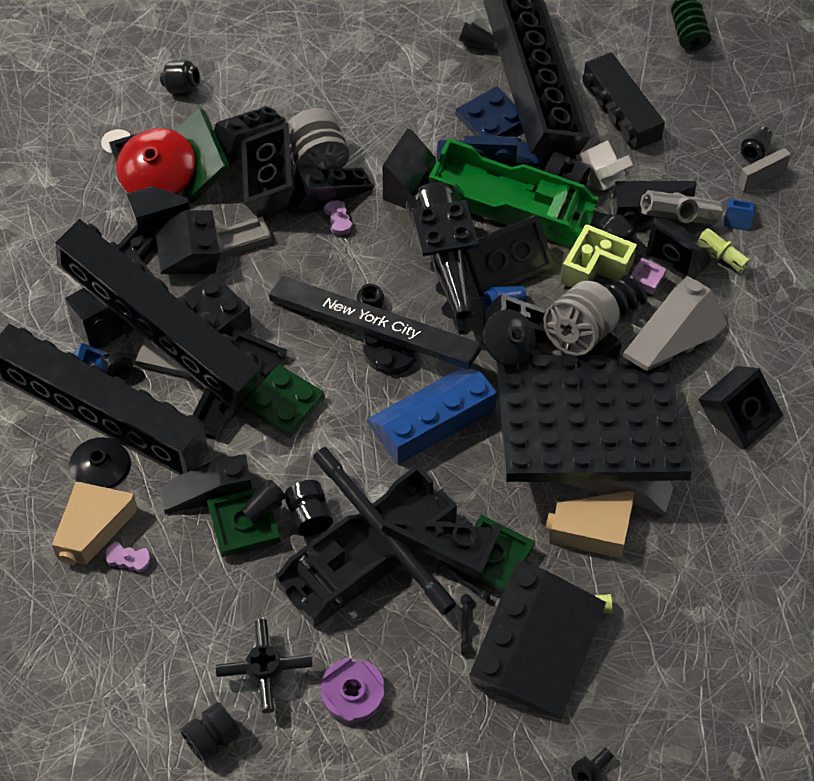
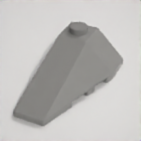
M686 276L673 289L624 351L623 357L648 371L672 360L676 354L683 351L688 353L701 343L706 345L713 342L726 328L727 322L712 290L699 281Z

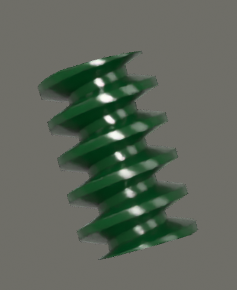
M675 0L671 5L670 11L673 16L680 46L690 51L700 50L708 46L712 37L709 33L710 30L702 3L697 0Z

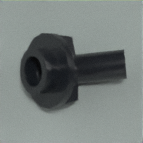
M605 747L591 761L586 756L577 760L571 770L573 779L575 781H602L604 777L601 769L614 758V755Z

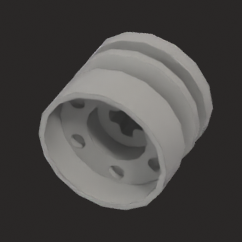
M312 108L298 113L287 122L291 125L292 154L296 169L343 168L350 158V150L345 143V138L341 134L337 119L331 111L324 108Z
M588 280L581 281L546 309L543 317L544 329L548 338L558 349L575 356L583 355L617 326L620 318L619 306L615 297L601 284Z

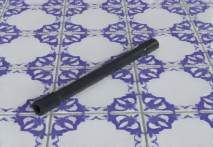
M327 447L320 448L313 455V460L327 477L334 481L420 585L427 598L441 615L449 613L457 604L455 600L432 577L404 542L381 531L385 519L347 475L342 465Z

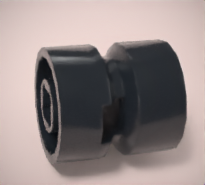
M554 152L546 166L545 172L586 186L591 172V165L579 160L571 162L569 156ZM570 188L568 193L573 195L575 189Z
M304 480L290 486L285 491V501L292 513L291 519L296 534L304 537L314 536L332 526L333 517L328 504L325 503V494L319 481Z
M218 701L202 712V720L194 718L179 729L187 745L202 763L207 762L218 753V745L228 746L241 736L237 724Z

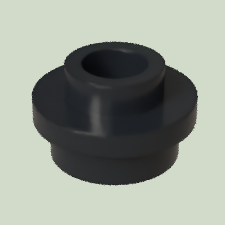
M366 284L358 291L357 301L380 308L384 303V293L379 286Z

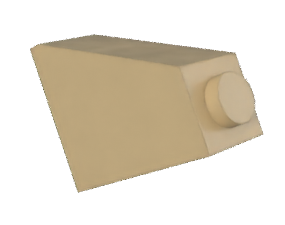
M76 482L52 543L57 559L69 565H75L76 563L86 565L136 513L138 507L134 494Z
M624 491L558 502L555 514L549 513L545 530L551 532L549 543L621 559L635 492Z

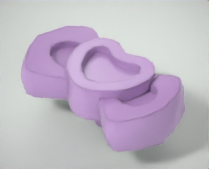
M337 200L330 201L324 206V213L330 216L331 232L337 236H344L350 233L353 229V224L349 221L345 203Z
M114 542L105 552V560L110 567L117 566L120 569L127 568L130 571L135 570L138 573H142L151 564V556L146 548L134 551L130 547L123 548L120 543Z

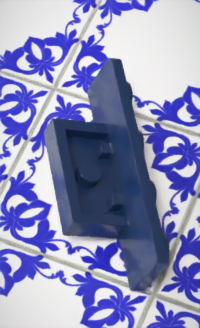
M464 135V141L456 140L473 146L482 157L507 166H519L522 164L542 166V155L531 154L527 142H518V137ZM447 140L437 141L438 162L440 161V154Z

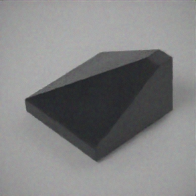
M609 333L588 353L589 355L620 354L622 343L612 333Z

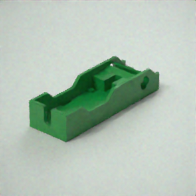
M450 138L447 139L440 154V161L436 162L428 184L444 182L451 189L455 187L459 191L460 200L467 201L469 212L505 225H511L532 215H538L545 238L573 248L585 225L591 224L598 197L594 196L583 184L525 164L515 167L504 165L482 157L473 146ZM570 188L575 189L573 195L568 193Z

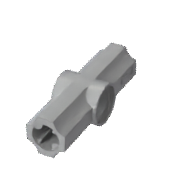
M647 190L642 195L640 202L641 212L645 215L678 219L684 223L698 222L716 225L721 220L723 214L722 203L719 201L685 196L678 192L671 194Z

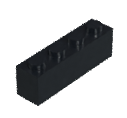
M611 52L585 62L584 74L582 75L583 84L594 94L598 105L603 106L610 121L620 129L624 140L629 142L634 150L661 140L665 121L615 55Z

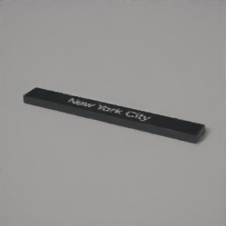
M285 276L281 277L269 293V299L272 302L468 370L482 350L480 342Z

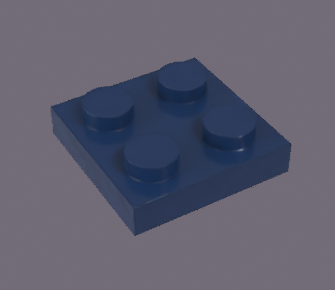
M498 86L456 108L458 119L475 136L507 137L522 128L516 105Z

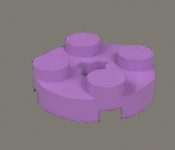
M351 658L334 663L325 672L321 685V699L324 708L332 717L346 725H354L357 722L368 720L378 712L384 702V680L381 673L373 664L362 660V662L352 661ZM349 684L352 687L360 686L359 695L356 697L347 696L346 686Z

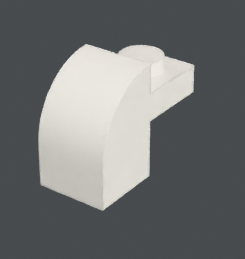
M608 140L576 155L579 161L591 165L589 180L599 190H605L615 185V181L625 180L626 173L624 169L633 165L629 155L617 159Z

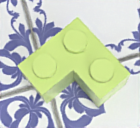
M586 224L563 263L561 284L572 288L578 282L593 281L596 274L613 281L620 279L629 273L633 265L637 244Z

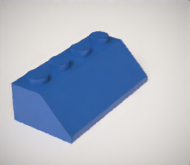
M462 367L367 419V423L398 465L494 412L497 392L480 371L470 368L468 370Z

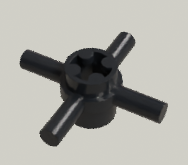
M259 619L255 621L256 647L250 651L246 661L216 664V676L225 677L247 674L253 684L260 688L261 712L267 714L274 712L273 687L279 683L283 670L313 667L312 654L282 657L276 649L269 646L267 620ZM260 664H267L268 671H261Z

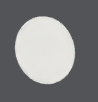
M120 129L109 131L103 136L101 145L105 151L112 153L109 142L130 136V133Z

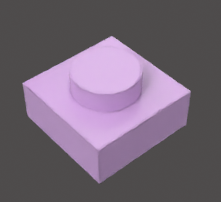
M641 258L631 276L639 281L644 291L654 294L665 277L667 269Z

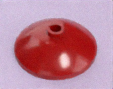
M165 128L149 129L135 135L123 146L116 164L117 177L127 193L154 186L178 195L187 187L194 175L196 158L191 144L180 133ZM155 154L153 158H148L150 155Z

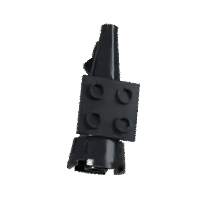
M444 182L429 183L419 187L418 194L414 195L413 198L411 194L406 200V209L416 229L422 255H430V270L435 272L439 279V282L435 285L436 292L447 299L441 308L442 315L452 319L458 333H464L465 320L472 316L464 250L477 248L479 243L467 201L460 200L458 189L455 187L451 189Z

